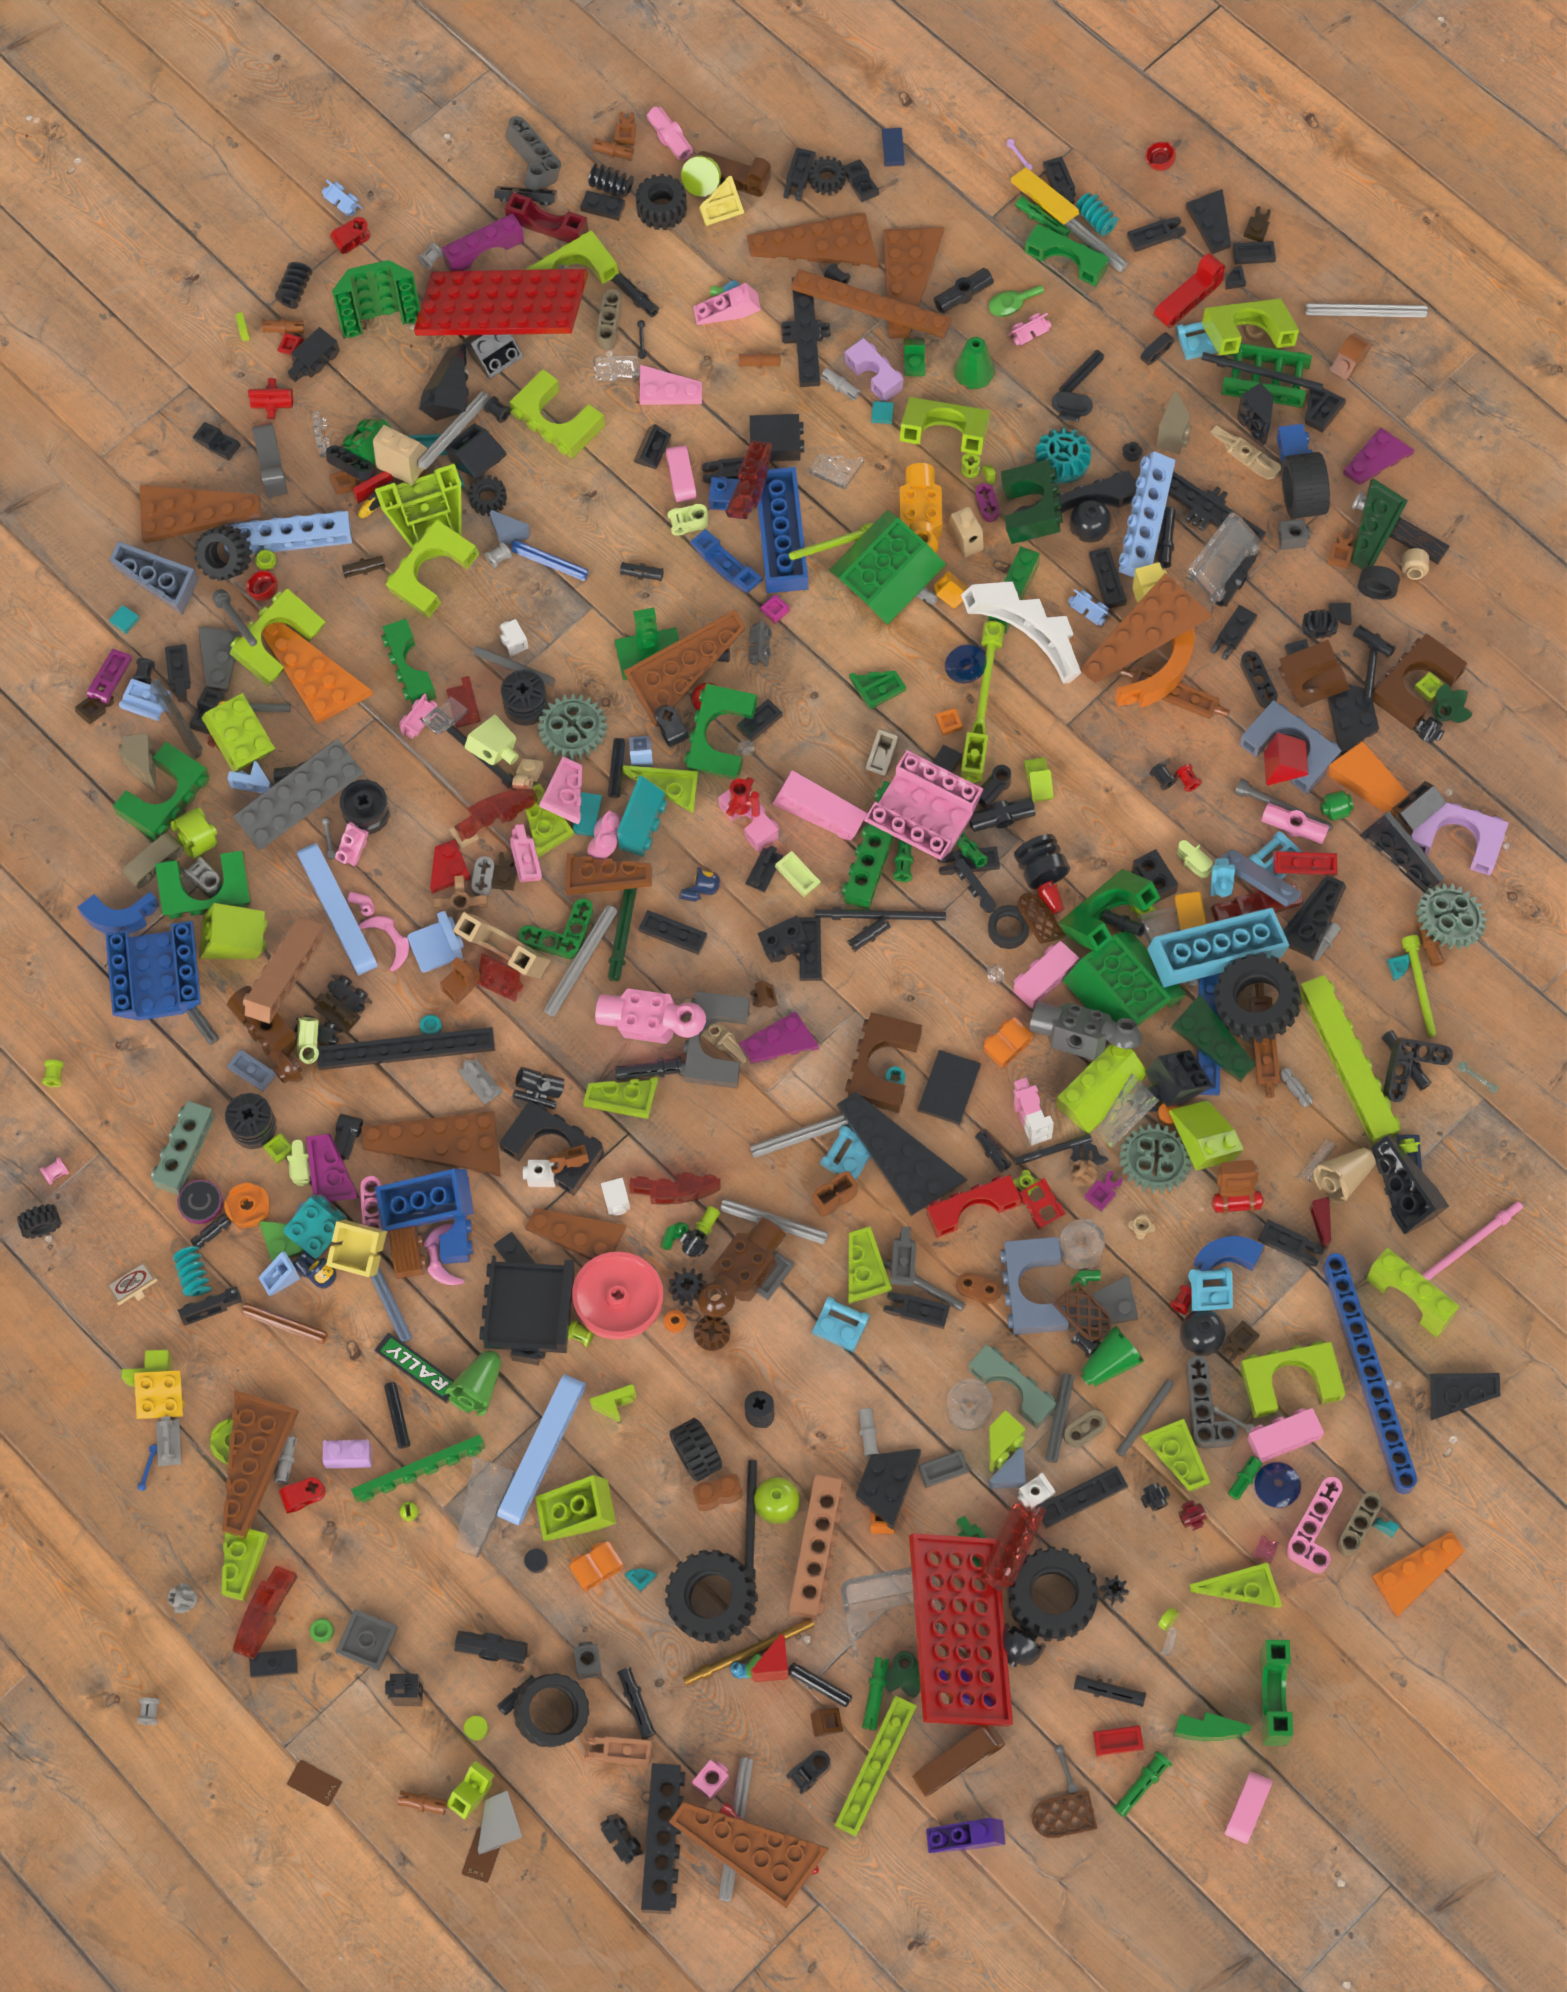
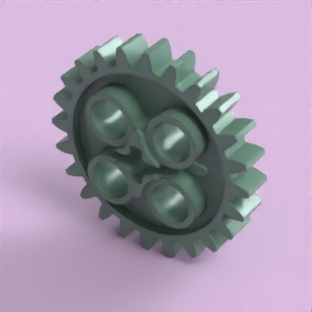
M572 694L571 699H567L566 695H563V701L555 698V705L548 703L549 710H542L544 716H539L540 724H538L539 737L542 739V745H547L548 752L554 750L555 757L560 753L562 757L570 755L573 761L575 755H578L581 760L583 753L591 756V749L596 752L598 751L596 744L603 745L602 738L607 737L605 731L608 730L606 716H602L604 714L603 709H598L597 702L591 705L590 697L584 701L583 695L575 699V695ZM570 712H577L576 715H569ZM556 725L562 726L560 729H554L553 727ZM586 725L592 726L590 729H584L583 727ZM570 739H576V740H577V741L574 742V743H569V742H568V740H570Z
M1443 883L1440 888L1435 885L1433 889L1429 888L1422 895L1417 904L1418 910L1416 914L1420 916L1417 922L1424 923L1420 929H1427L1426 936H1434L1433 942L1440 940L1441 947L1448 943L1449 949L1456 945L1457 949L1460 950L1463 945L1466 948L1470 944L1474 945L1483 935V931L1486 929L1484 924L1487 921L1483 916L1486 911L1479 910L1482 903L1476 904L1475 900L1477 897L1470 898L1469 890L1463 893L1461 886L1458 890H1455L1453 884L1447 888L1445 883Z
M1148 1124L1146 1130L1139 1126L1137 1132L1132 1130L1130 1137H1125V1143H1122L1120 1148L1122 1151L1118 1157L1122 1159L1119 1166L1125 1167L1122 1172L1123 1175L1129 1174L1128 1182L1136 1181L1135 1188L1142 1185V1192L1150 1188L1151 1194H1154L1156 1189L1163 1194L1165 1188L1172 1192L1173 1185L1179 1188L1181 1181L1185 1182L1186 1175H1189L1191 1170L1189 1166H1191L1192 1161L1188 1159L1190 1157L1184 1144H1181V1137H1175L1176 1130L1168 1133V1126L1164 1130H1160L1159 1124L1156 1125L1155 1129H1152L1151 1125ZM1155 1142H1158V1150L1156 1155V1161L1158 1163L1155 1169L1156 1176H1153V1167L1155 1161L1153 1154L1155 1152ZM1140 1145L1147 1146L1149 1150L1142 1149ZM1162 1148H1169L1171 1153L1165 1152ZM1139 1166H1146L1148 1170H1142ZM1161 1168H1167L1170 1170V1173L1163 1172Z

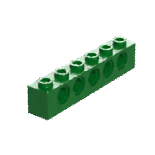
M884 781L882 788H877L875 794L877 803H879L886 792L890 782ZM871 824L864 825L861 835L864 838L863 842L857 845L855 851L857 859L855 863L850 865L848 872L850 879L849 882L845 881L841 893L844 894V903L867 910L870 909L895 837ZM872 842H877L880 845L877 847H872L869 844ZM871 861L873 864L866 866L863 862ZM858 880H864L867 883L864 885H859L856 882Z

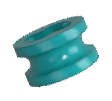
M891 1067L887 1070L886 1081L893 1082L891 1081V1075L895 1074L896 1076V1074H899L900 1081L896 1082L895 1080L894 1083L904 1085L905 1072L903 1069Z

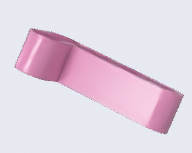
M1328 1477L1322 1482L1286 1549L1289 1559L1313 1573L1324 1572L1331 1560L1329 1552L1315 1544L1314 1541L1342 1492V1483L1335 1477ZM1332 1486L1334 1489L1327 1499L1324 1496L1328 1488ZM1314 1506H1323L1325 1508V1513H1317L1314 1510ZM1309 1524L1314 1528L1315 1532L1312 1534L1306 1533L1303 1526ZM1292 1545H1301L1304 1552L1300 1554L1295 1553ZM1313 1557H1322L1325 1564H1315Z

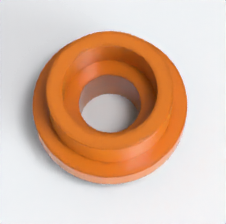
M672 1310L665 1315L664 1325L668 1331L678 1333L686 1327L687 1320L683 1312ZM673 1318H678L679 1322L677 1324L671 1323V1320Z

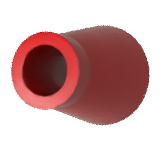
M1049 881L1037 889L1039 892L1038 896L1052 911L1053 915L1065 909L1057 884L1054 885L1053 881Z

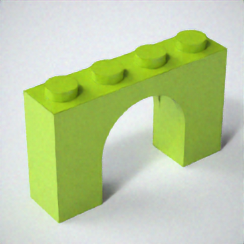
M592 230L582 234L569 244L563 245L559 250L545 256L544 259L525 269H563L569 265L581 264L590 268L602 285L619 274L617 263Z
M1281 298L1205 308L1202 326L1219 355L1239 352L1242 336L1236 326L1242 324L1255 325L1265 330L1276 348L1295 346L1299 328Z
M542 369L510 401L511 414L517 420L521 419L525 422L531 431L538 432L547 443L555 445L561 454H567L573 459L605 427L604 415L588 404L569 422L556 424L547 421L541 415V411L560 390L558 380Z
M909 397L901 423L899 441L920 445L925 429L934 425H947L958 429L963 434L961 452L981 455L989 427L991 410Z
M436 520L434 524L428 526L423 538L414 544L411 553L402 559L400 567L396 572L390 574L385 585L392 594L429 619L439 607L441 601L435 593L418 582V571L422 563L430 557L442 555L451 558L468 570L480 553L475 545L439 520Z
M288 588L283 593L279 591L272 599L274 603L269 608L265 606L258 614L260 618L256 623L251 621L247 625L257 640L255 646H250L244 636L242 638L237 636L230 644L232 649L229 654L267 687L282 673L284 666L264 649L261 642L262 630L273 623H285L310 642L326 623Z
M1388 1247L1373 1263L1366 1278L1382 1294L1391 1286L1409 1296L1422 1311L1423 1317L1419 1324L1436 1338L1452 1322L1460 1307Z
M1316 1341L1311 1343V1346L1303 1348L1302 1345L1290 1347L1289 1351L1284 1352L1272 1350L1267 1352V1355L1260 1357L1257 1354L1249 1355L1240 1364L1253 1419L1276 1414L1278 1405L1272 1386V1375L1284 1366L1293 1365L1301 1367L1312 1376L1320 1405L1343 1400L1345 1396L1344 1386L1331 1342Z

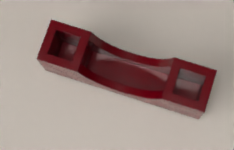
M512 192L505 206V215L508 216L513 213L521 227L567 243L576 240L582 234L588 232L587 217L570 211L565 215L550 214L539 208L531 198Z

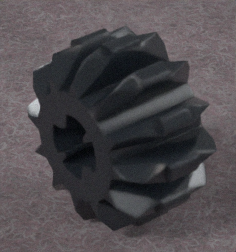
M1325 609L1308 611V613L1304 614L1302 620L1303 634L1309 638L1315 637V639L1332 637V635L1337 633L1338 629L1337 614Z
M682 1268V1274L675 1271L674 1276L676 1279H669L671 1287L668 1290L669 1293L673 1294V1301L680 1299L681 1306L688 1301L689 1306L692 1307L693 1300L698 1302V1295L707 1283L702 1280V1273L695 1275L694 1268L690 1270V1273H687L686 1268ZM685 1284H690V1290H685Z

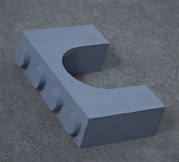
M1273 700L1241 736L1240 746L1257 757L1277 733L1304 740L1307 745L1309 775L1292 779L1291 783L1308 795L1327 774L1329 764L1340 757L1342 750L1335 742L1324 738L1320 731L1315 728L1312 729L1305 724L1301 717L1294 716L1283 704H1278Z
M1059 1237L1005 1241L1004 1248L1000 1249L1001 1263H1005L1006 1271H1002L1003 1284H1008V1292L1005 1293V1304L1010 1306L1011 1314H1007L1008 1328L1013 1329V1335L1067 1331L1069 1321L1057 1310L1053 1303L1036 1304L1027 1300L1022 1295L1018 1285L1020 1277L1029 1269L1060 1265ZM1060 1306L1066 1312L1065 1306Z

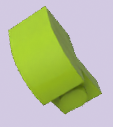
M168 1350L145 1351V1368L122 1369L121 1378L128 1386L135 1387L134 1373L171 1371L172 1355Z
M475 1761L470 1766L465 1779L452 1792L446 1806L465 1820L478 1807L493 1785L491 1781L494 1775L486 1767Z

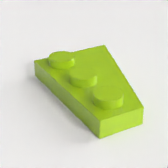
M658 1077L644 1081L631 1079L630 1082L617 1083L616 1081L588 1083L583 1107L649 1119L658 1085Z
M1184 1419L1141 1436L1189 1492L1211 1484Z
M249 1529L246 1539L225 1533L221 1592L223 1596L246 1602L269 1535Z

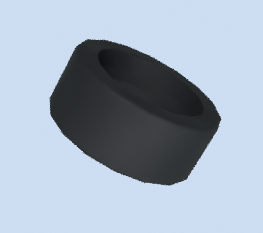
M1368 566L1361 570L1358 589L1363 595L1372 599H1392L1397 595L1400 577L1390 568Z
M1005 905L993 911L989 918L988 933L989 938L995 945L1000 948L1013 949L1022 945L1028 938L1030 927L1017 906ZM1007 916L1016 918L1021 922L1022 929L1020 934L1012 938L1001 936L996 930L997 921Z

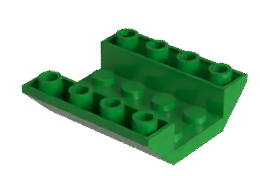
M390 260L347 269L332 290L343 339L348 337L354 338L363 334L360 320H369L377 316L400 312L403 325L414 324L421 310L413 272Z
M886 510L829 569V572L843 585L845 584L888 626L946 566V563L900 518Z
M1127 931L1114 934L1112 936L1113 939L1099 951H1091L1083 957L1062 981L1085 1008L1109 1014L1112 1021L1115 1022L1122 1018L1131 1019L1136 1022L1137 1027L1166 1005L1171 1008L1187 996L1178 984L1163 987L1147 948L1134 934Z

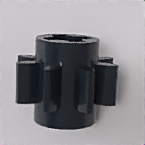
M1433 717L1421 720L1417 727V730L1421 731L1418 736L1428 743H1433L1434 740L1439 741L1445 732L1441 729L1443 723Z
M698 1229L685 1232L680 1239L684 1243L682 1251L690 1257H700L709 1247L706 1244V1234Z
M1154 1483L1143 1489L1144 1495L1140 1499L1145 1508L1151 1507L1152 1511H1157L1168 1505L1167 1499L1171 1495L1166 1486L1161 1488L1159 1483Z
M1118 1575L1112 1580L1106 1577L1105 1583L1107 1586L1102 1585L1099 1589L1105 1592L1102 1600H1110L1111 1606H1113L1115 1601H1119L1122 1604L1124 1602L1122 1595L1129 1594V1590L1124 1589L1127 1581L1121 1582L1118 1580ZM1112 1586L1117 1587L1116 1595L1112 1594Z

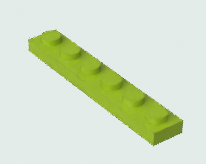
M895 1695L837 1819L836 1828L857 1837L917 1705Z

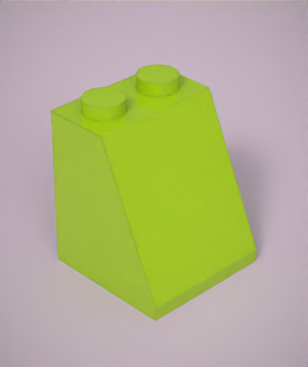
M213 903L202 918L199 959H257L265 951L266 940L263 939V933L267 928V919H264L265 911Z

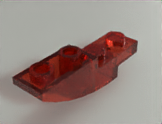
M751 441L737 473L740 480L725 511L727 517L747 519L751 508L757 507L769 468L771 443Z
M534 789L510 790L475 803L467 808L470 816L454 826L457 836L461 841L470 839L483 827L492 825L497 818L502 824L506 821H512L517 817L518 813L535 805L536 801H538Z
M689 1172L676 1174L675 1182L664 1178L656 1181L649 1180V1178L644 1176H637L636 1178H630L629 1189L631 1194L650 1195L651 1204L672 1205L700 1200L720 1191L721 1179L714 1175L695 1176Z
M275 1566L267 1581L262 1580L240 1624L233 1646L234 1653L254 1660L277 1621L275 1618L277 1611L298 1578L295 1572Z

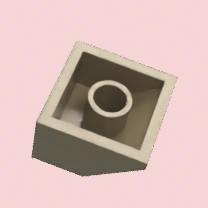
M1173 392L1160 423L1156 447L1180 454L1182 448H1186L1188 445L1192 425H1189L1190 415L1176 392Z
M148 734L122 736V744H119V755L123 757L124 766H127L130 774L152 791H157L156 764L153 760L155 750Z

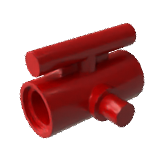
M268 378L266 389H248L251 409H265L267 419L274 420L278 408H293V390L278 389L275 378Z
M747 777L746 780L737 778L730 783V802L728 803L729 808L726 814L731 817L734 814L744 815L751 808L752 816L758 817L760 815L759 793L753 791L750 796L754 779L751 777Z

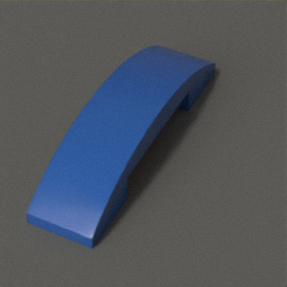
M704 529L690 541L694 549L718 574L743 592L749 593L763 581V578L749 566L745 567L720 545V541L708 530Z

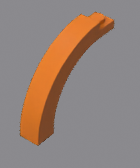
M1194 627L1171 640L1172 655L1165 666L1156 674L1145 680L1117 688L1115 702L1118 707L1131 705L1137 701L1141 708L1151 705L1167 696L1177 687L1186 674L1191 660L1195 641Z

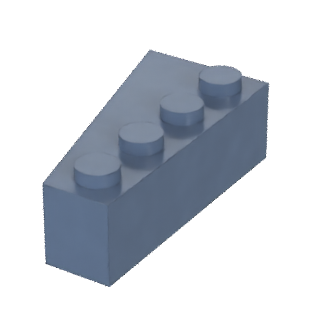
M118 541L109 559L114 568L183 615L199 580L196 571L193 568Z

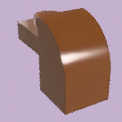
M1356 333L1351 334L1339 349V354L1330 371L1345 380H1349L1358 363L1364 361L1373 343Z
M458 957L451 962L452 972L440 982L441 991L456 1005L473 990L480 978V973L466 960L462 962Z

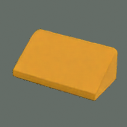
M1200 891L1175 896L1180 930L1207 924Z

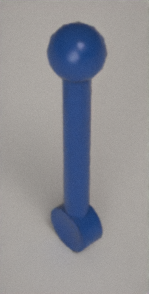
M156 1445L149 1447L150 1455L142 1480L137 1485L140 1491L146 1489L147 1476L154 1455L157 1454Z

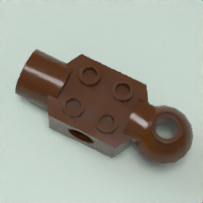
M245 986L239 989L228 1000L227 1007L246 1026L251 1038L255 1042H260L262 1050L275 1065L272 1068L284 1084L288 1081H303L300 1074L303 1070L294 1057L290 1055L297 1045V1037L293 1030L278 1013L275 1014L270 1024L245 1016L243 1000L246 993L251 992L252 987Z
M761 1217L749 1233H737L711 1267L715 1280L703 1287L698 1295L699 1308L705 1315L710 1317L726 1315L735 1304V1296L740 1301L752 1300L758 1289L761 1288L777 1266L773 1253L786 1235L776 1224ZM713 1295H721V1298L717 1301L710 1300Z

